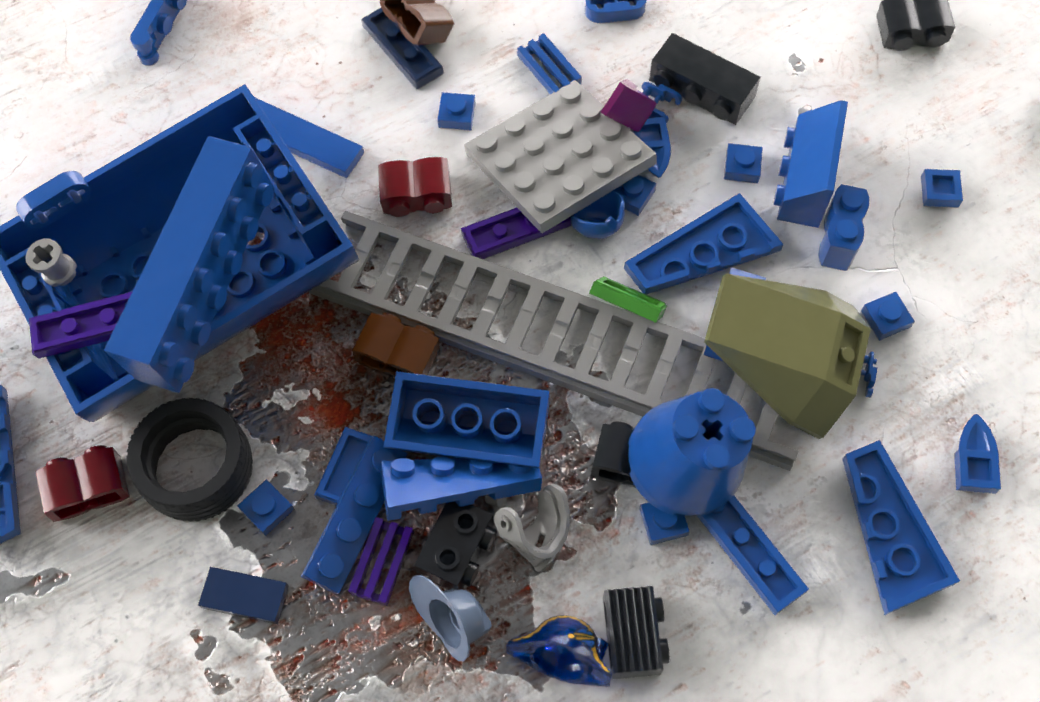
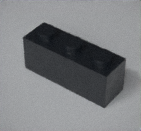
M671 33L652 59L649 81L655 83L658 87L660 84H663L677 91L686 102L697 105L713 113L717 118L727 120L736 125L754 100L761 77Z

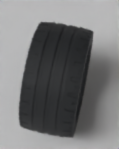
M182 398L162 404L152 412H149L139 422L137 428L134 429L133 435L130 437L126 460L128 473L136 490L154 509L171 518L193 522L207 520V518L220 515L239 500V497L246 490L247 484H249L253 468L249 441L234 417L211 401L201 400L200 398ZM193 430H213L219 433L226 442L225 461L212 479L203 486L187 492L168 491L159 484L156 476L158 460L169 443L181 434Z

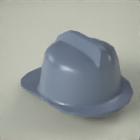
M422 575L413 576L409 581V592L418 613L442 640L449 653L458 661H465L469 657L470 645L486 634L492 626L480 603L467 590L450 589L441 591L430 579Z

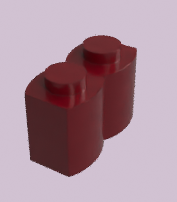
M427 157L413 162L397 160L378 165L379 194L383 214L404 217L417 210L436 214L453 207L450 170L447 158Z
M104 445L93 446L86 449L84 454L75 459L55 458L48 461L46 466L35 471L44 514L53 522L70 519L92 509L103 508L130 497L121 457L113 447Z

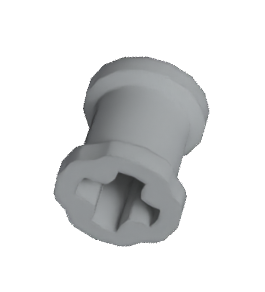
M52 239L37 240L27 250L26 263L32 270L41 273L43 280L50 286H65L76 276L75 261L70 256L63 254L62 248L56 241Z

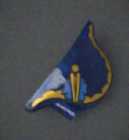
M569 615L551 617L543 621L534 631L513 638L506 644L507 654L551 678L573 684L610 687L612 673L603 662L608 643L604 639L596 637L590 625L577 617Z

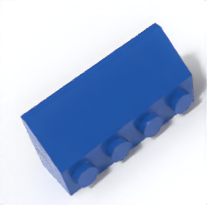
M396 371L383 447L539 468L545 441L550 394L548 390Z

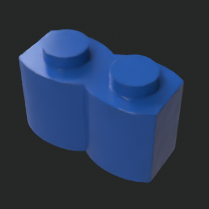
M843 184L837 188L824 218L825 235L819 247L821 266L847 271L850 268L864 239V225L862 221L869 208V195L866 189Z

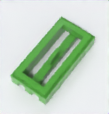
M605 276L594 281L589 294L653 322H658L663 317L667 308L665 302Z

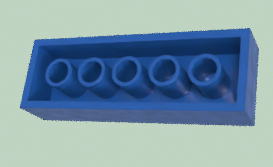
M211 136L207 137L104 349L112 359L138 381L180 393L184 382H187L193 374L194 360L198 351L209 339L211 323L215 314L225 304L227 288L233 275L240 271L243 253L247 244L256 236L258 220L264 207L269 206L273 198L274 186L252 147Z

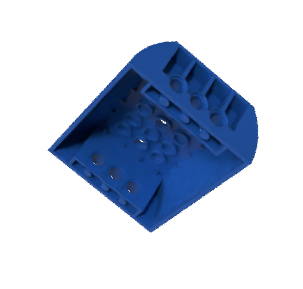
M246 84L83 177L91 190L88 200L50 225L40 229H30L25 226L18 215L0 226V270L28 324L29 318L132 292L207 137L211 136L252 147L274 186L272 201L269 206L264 207L258 220L257 233H264V239L257 245L247 244L243 253L241 269L236 275H233L227 288L225 304L220 310H217L211 323L209 339L200 347L194 361L359 261L354 246ZM41 239H52L62 248L63 254L70 256L75 261L76 276L70 283L65 286L52 287L43 280L41 273L29 267L26 263V253L34 242ZM108 341L46 357L75 414L89 422L99 420L154 386L136 380L104 351Z

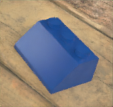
M840 100L798 114L794 128H787L783 147L789 148L788 156H782L778 176L784 177L783 185H777L773 205L779 206L777 220L819 228L835 188L848 101Z

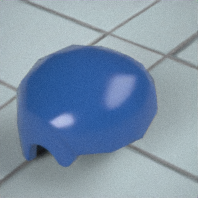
M614 190L570 216L572 227L578 233L591 239H605L616 233L624 222L625 203L623 196Z

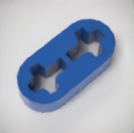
M586 0L585 14L590 21L595 23L636 20L645 13L646 0ZM628 1H633L634 6H630ZM596 4H601L602 9H598Z
M66 171L24 195L16 204V210L26 227L40 229L50 225L85 203L90 197L91 190L82 174L77 171Z

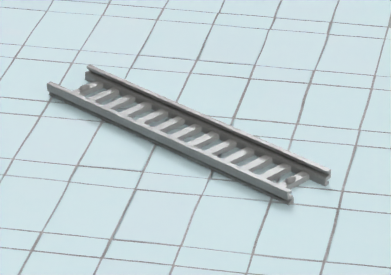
M344 211L341 217L342 222L347 226L364 231L355 248L359 261L346 268L338 282L328 279L309 291L310 294L369 316L371 313L382 315L385 312L393 314L402 321L404 326L415 328V326L421 325L429 328L442 343L642 417L654 407L665 403L660 401L681 345L702 352L686 396L704 391L716 360L704 355L706 348L705 338L660 322H653L635 313L348 211ZM379 238H383L396 243L376 285L371 294L355 289L354 287ZM414 249L428 254L429 256L421 270V274L413 286L405 305L401 306L388 301L387 298L411 250ZM444 261L459 265L462 268L438 318L420 313ZM478 272L495 278L470 331L453 325ZM512 284L529 292L506 342L502 343L486 336L508 288ZM545 296L563 304L542 352L538 356L521 350V347ZM579 308L597 316L577 364L573 369L557 363L555 360L575 313ZM611 321H615L632 328L609 382L590 375V372ZM646 333L665 339L666 343L644 395L625 388L644 337ZM736 373L732 379L727 396L740 404L747 383ZM765 402L756 426L749 456L790 471L798 451L769 440L778 413Z

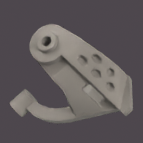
M550 484L544 487L538 496V515L534 522L524 530L518 514L512 508L505 507L507 497L494 500L489 495H485V502L493 505L494 522L499 531V536L534 566L535 571L542 572L556 557V554L562 549L568 536L570 510L565 491L557 484ZM540 536H545L542 546L536 547Z

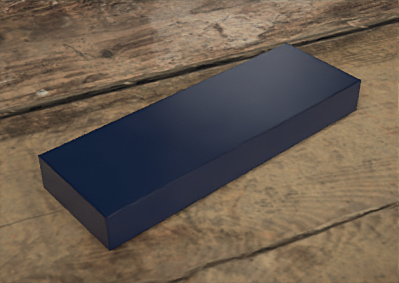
M382 8L361 19L363 28L416 90L444 74L443 66L425 45H415L408 41L402 34L398 23L390 20Z

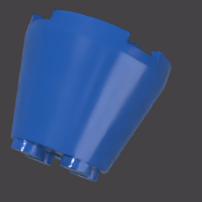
M707 388L704 391L662 403L648 411L637 423L628 441L630 477L640 494L651 505L665 513L689 516L710 514L728 502L738 490L743 479L753 437L756 432L755 424L749 419L746 411L738 402L715 388Z

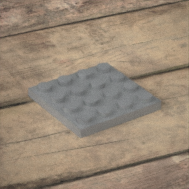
M576 80L464 144L466 154L541 233L546 232L657 164L656 153L628 127L602 114L601 110L604 106Z

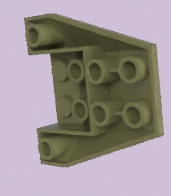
M725 274L722 276L704 343L788 424L821 439L824 438L856 397L871 328L853 305L826 290Z

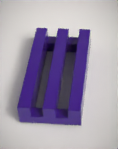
M376 517L348 590L351 595L385 606L388 605L414 534L413 528L407 526L404 528L397 523H388L384 519ZM382 531H385L387 533L381 546L380 552L378 554L377 560L375 562L374 568L372 570L366 589H362L361 587L363 581L365 579L366 573L368 571ZM395 535L401 536L381 594L374 593Z

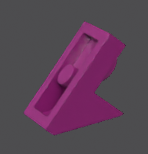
M625 79L619 82L601 110V113L634 131H640L655 109L656 102L637 90V85Z

